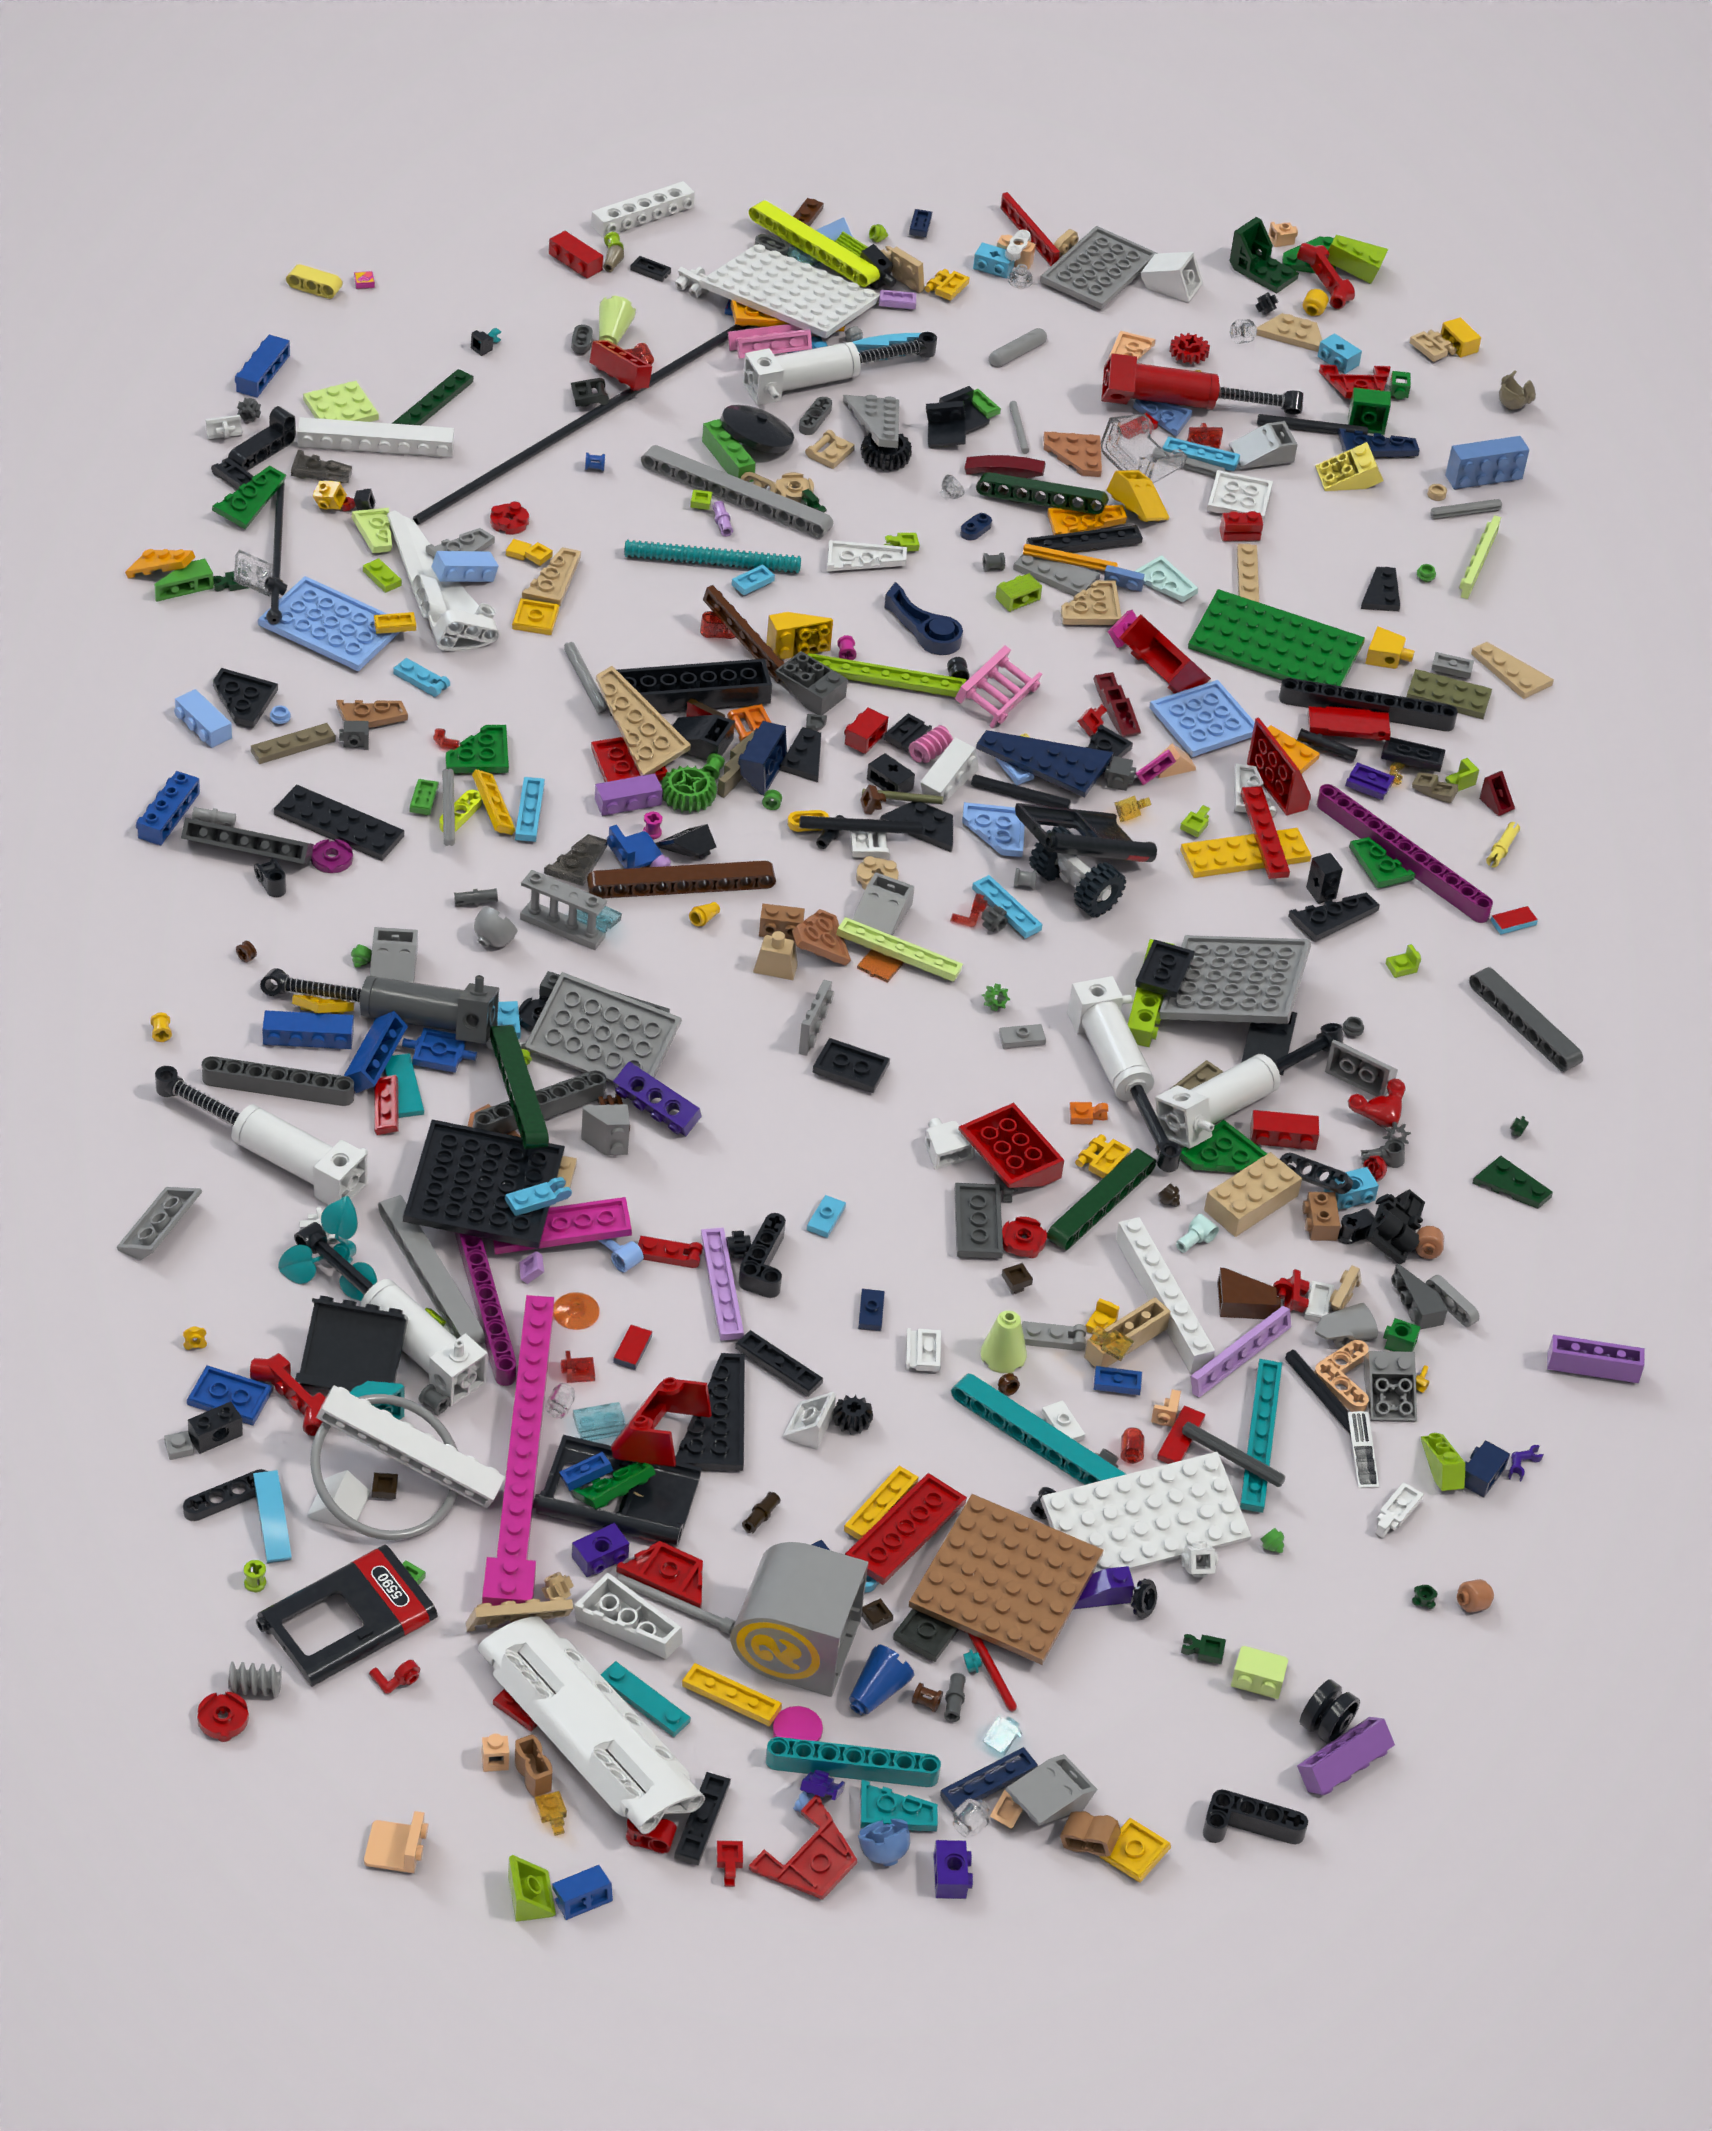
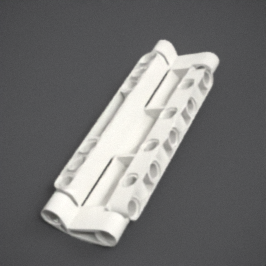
M527 1617L514 1621L495 1631L480 1643L478 1651L495 1669L493 1676L608 1805L619 1815L628 1817L642 1834H647L655 1829L664 1814L691 1813L702 1806L705 1796L690 1781L687 1769L586 1658L566 1638H559L541 1617ZM518 1652L529 1662V1664L548 1683V1685L556 1692V1694H554L552 1690L542 1681V1679L523 1660V1658L518 1654ZM606 1749H607V1750L614 1756V1758L624 1767V1769L634 1778V1780L643 1788V1790L646 1792V1794H645V1793L637 1786V1784L627 1775V1773L618 1765V1763L608 1754V1752L606 1751Z

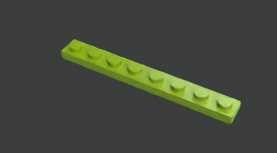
M808 653L810 657L845 678L854 681L956 697L960 687L966 682V679Z

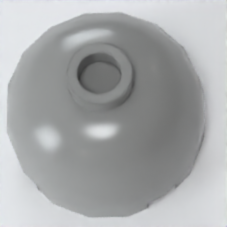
M486 906L483 907L475 918V934L478 936V942L484 947L501 948L514 939L518 930L507 917L503 920L498 916L500 912Z

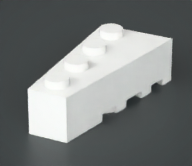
M609 1573L605 1574L574 1605L576 1621L667 1659L683 1643L682 1628Z

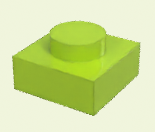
M693 489L690 508L710 510L712 492Z

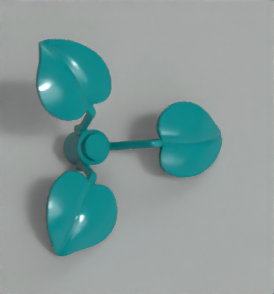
M344 1196L323 1210L321 1224L328 1234H335V1239L340 1242L333 1249L351 1263L353 1261L351 1257L356 1254V1245L348 1239L355 1235L358 1220L349 1196ZM295 1245L283 1253L279 1260L278 1268L292 1282L304 1284L311 1281L316 1274L314 1262L324 1258L321 1256L312 1258V1250L308 1246ZM357 1262L352 1265L373 1285L377 1283L376 1273L369 1264ZM342 1275L339 1280L342 1291L348 1297L362 1301L364 1294Z

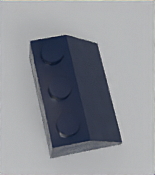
M763 721L759 728L755 729L754 736L751 741H748L744 753H741L739 756L738 765L741 769V775L760 795H764L780 770V764L787 754L786 726Z

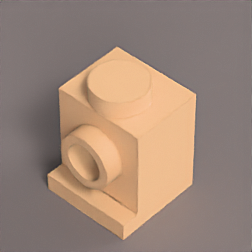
M1271 222L1268 235L1274 247L1294 245L1298 230L1290 222L1281 224Z
M492 1734L489 1737H482L483 1772L509 1770L508 1736ZM502 1756L503 1760L489 1761V1757Z

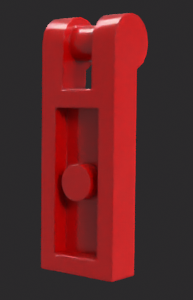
M640 1235L638 1243L643 1252V1260L689 1268H697L699 1266V1256L703 1251V1245L698 1242L687 1244Z

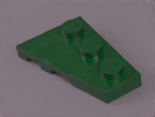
M1499 1156L1476 1175L1472 1183L1478 1186L1481 1184L1492 1188L1491 1191L1498 1194L1500 1191L1512 1195L1514 1200L1537 1209L1551 1199L1553 1191L1503 1156Z

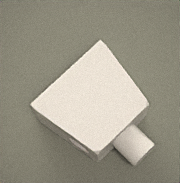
M933 1118L928 1123L929 1128L926 1131L925 1145L935 1170L974 1157L975 1148L958 1130L960 1125L956 1121L942 1124L939 1118Z

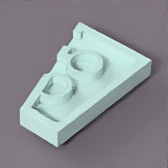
M1162 555L1135 570V572L1145 574V585L1181 602L1198 594V587Z

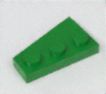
M636 1462L614 1471L611 1478L600 1479L599 1477L591 1481L593 1485L581 1490L578 1487L571 1491L574 1498L595 1509L602 1508L610 1500L627 1494L629 1489L636 1485L646 1483L656 1473L652 1465Z

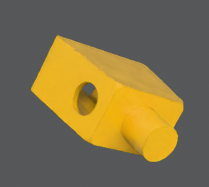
M1377 626L1368 649L1365 664L1396 669L1401 659L1412 662L1415 651L1404 648L1406 642L1404 636Z

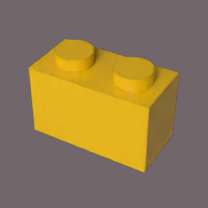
M1461 317L1443 322L1440 334L1444 340L1453 343V347L1457 349L1456 354L1460 358L1479 351L1481 337Z

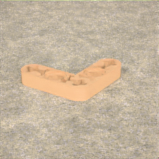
M1361 1340L1349 1342L1320 1361L1315 1368V1373L1351 1412L1365 1411L1369 1401L1368 1395L1345 1375L1364 1362V1356L1368 1353L1369 1348ZM1343 1359L1347 1364L1339 1365L1335 1360ZM1342 1384L1346 1386L1347 1390H1339L1335 1385Z

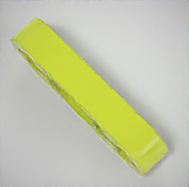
M468 790L454 803V811H466L462 814L455 812V832L482 806V798L479 791ZM443 814L440 816L439 819V828L442 832Z

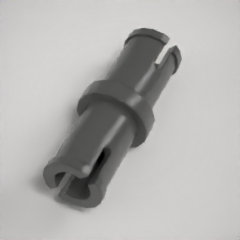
M497 888L479 891L478 889H473L470 892L454 893L455 906L475 904L477 906L479 903L498 902Z
M954 1673L950 1676L949 1690L945 1695L947 1705L944 1718L950 1722H956L960 1719L961 1705L965 1701L963 1691L966 1677L961 1673Z

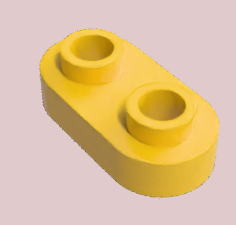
M822 810L795 811L789 814L787 825L796 832L819 831L823 829L800 828V816L829 817V815Z

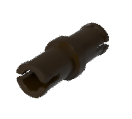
M768 1492L766 1497L752 1508V1513L742 1522V1527L746 1532L754 1533L762 1522L770 1518L773 1509L781 1502L780 1497L775 1492Z

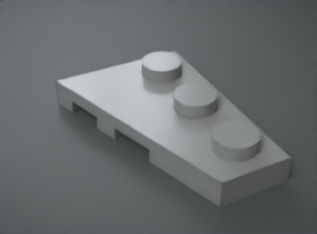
M478 528L460 534L457 539L451 541L445 539L436 546H433V544L427 545L426 553L435 557L437 551H483L495 543V536Z

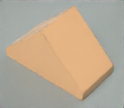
M1172 743L1162 753L1169 749L1176 762L1157 776L1158 778L1195 771L1196 766L1187 753Z

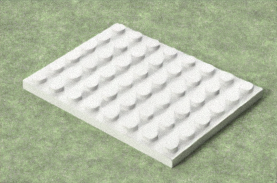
M760 244L752 246L701 279L699 286L801 329H809L811 333L823 338L829 337L879 302L880 294L872 289H866L857 283L843 280L840 276H834L825 270L816 269L810 264L799 262L793 257L784 256L778 251H769Z

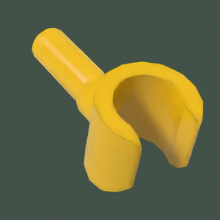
M1426 1365L1423 1366L1420 1375L1416 1376V1390L1422 1393L1425 1392L1430 1382L1425 1379L1429 1369Z

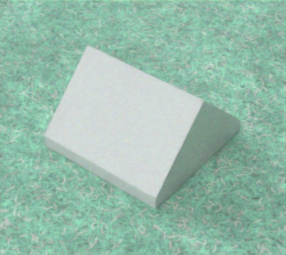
M830 1392L799 1402L783 1437L817 1450L833 1418L836 1394Z
M348 1470L325 1478V1486L335 1503L346 1514L358 1521L370 1496V1490ZM317 1493L307 1518L352 1530L340 1522L327 1509Z

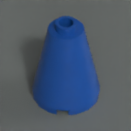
M881 1644L877 1647L875 1646L849 1697L851 1709L860 1715L862 1713L869 1714L903 1688L915 1676L909 1663L905 1661L902 1664L897 1659L899 1654L889 1647Z

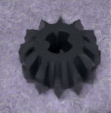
M856 1394L853 1398L846 1395L844 1400L838 1399L833 1409L835 1426H840L841 1432L849 1430L850 1435L853 1431L861 1434L863 1429L868 1430L873 1420L871 1403H866L865 1397L858 1399Z

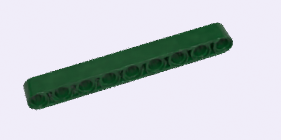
M513 1025L491 1026L490 1039L524 1149L548 1148V1130Z

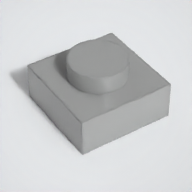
M188 1431L164 1436V1443L170 1460L194 1455Z

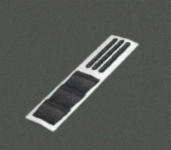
M1366 1411L1348 1412L1358 1488L1379 1487L1369 1413Z

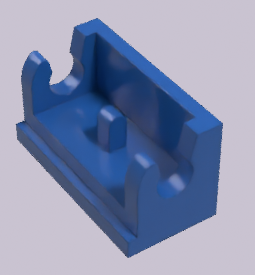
M600 1865L552 1883V1889L557 1895L554 1898L555 1902L564 1915L565 1920L613 1901L612 1883Z

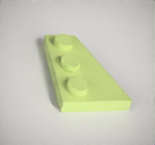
M389 508L352 511L351 518L372 553L391 551L392 538L390 523L387 517Z

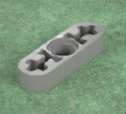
M1435 1275L1426 1281L1428 1286L1439 1293L1447 1311L1461 1324L1469 1327L1479 1321V1313L1475 1306L1442 1276Z

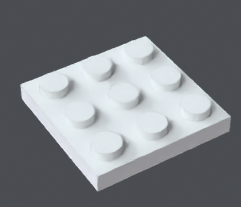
M1217 470L1207 511L1221 514L1231 511L1238 513L1255 511L1261 513L1262 520L1264 521L1273 481Z

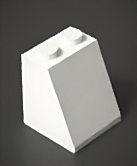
M1194 252L1154 254L1141 272V278L1147 289L1184 302H1189L1203 284Z

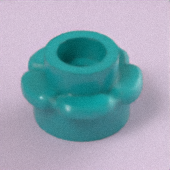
M969 1649L968 1653L963 1654L969 1673L974 1671L978 1673V1667L982 1666L979 1653H973L972 1649Z

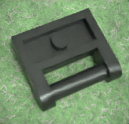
M603 378L571 383L576 407H586L594 403L606 405L609 402ZM592 388H595L598 393L593 394Z

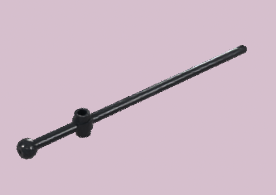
M285 481L276 491L272 577L268 576L264 583V587L271 592V609L266 615L268 622L271 624H278L282 620V613L279 611V594L283 596L288 586L280 579Z

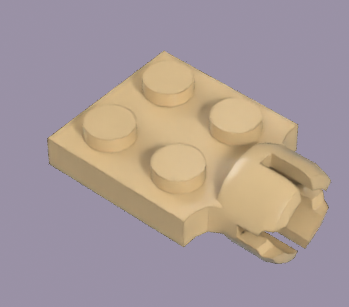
M885 246L886 250H880L893 263V277L920 294L924 290L923 263L898 247Z

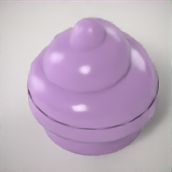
M662 854L650 866H671V860L668 857L665 858Z

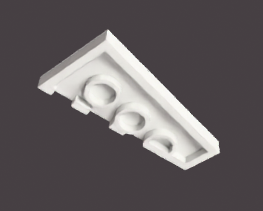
M829 540L827 571L906 566L907 547Z

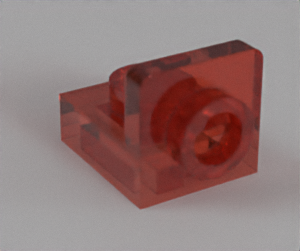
M570 1350L565 1351V1359L561 1360V1373L566 1374L567 1383L595 1381L593 1357L571 1358Z

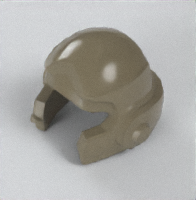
M1516 370L1502 378V386L1499 390V400L1506 408L1511 410L1520 409L1525 404H1530L1536 398L1535 388L1531 380H1528L1523 388L1514 379Z

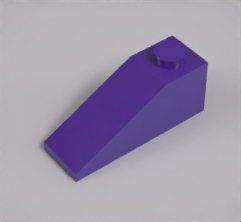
M1129 1566L1107 1568L1093 1573L1074 1609L1131 1603L1134 1583Z

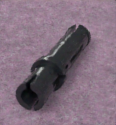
M1301 728L1297 738L1298 741L1314 746V749L1325 750L1354 762L1358 749L1323 737V734H1315Z

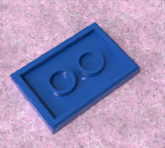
M206 1365L187 1398V1405L209 1411L231 1401L241 1415L242 1422L253 1426L273 1392V1386Z

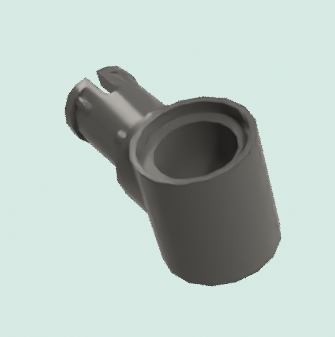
M1390 1139L1385 1143V1146H1380V1148L1361 1150L1362 1164L1370 1156L1378 1155L1384 1159L1389 1167H1401L1405 1162V1144L1400 1139Z

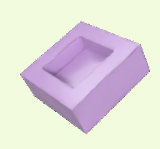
M537 1251L519 1262L521 1280L527 1284L544 1273L543 1256Z

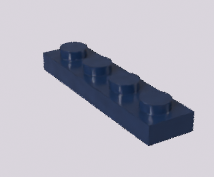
M1023 1747L943 1788L940 1796L955 1814L1011 1785L1038 1767V1764Z

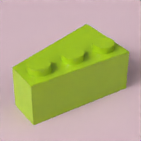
M1336 235L1328 249L1330 253L1328 261L1330 264L1372 284L1388 249Z

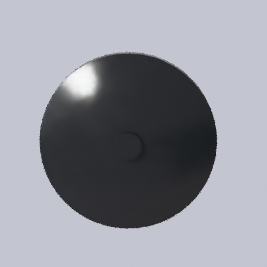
M730 405L724 409L720 421L724 430L740 443L753 449L768 453H783L791 448L794 441V434L790 427L778 417L762 409L748 405Z

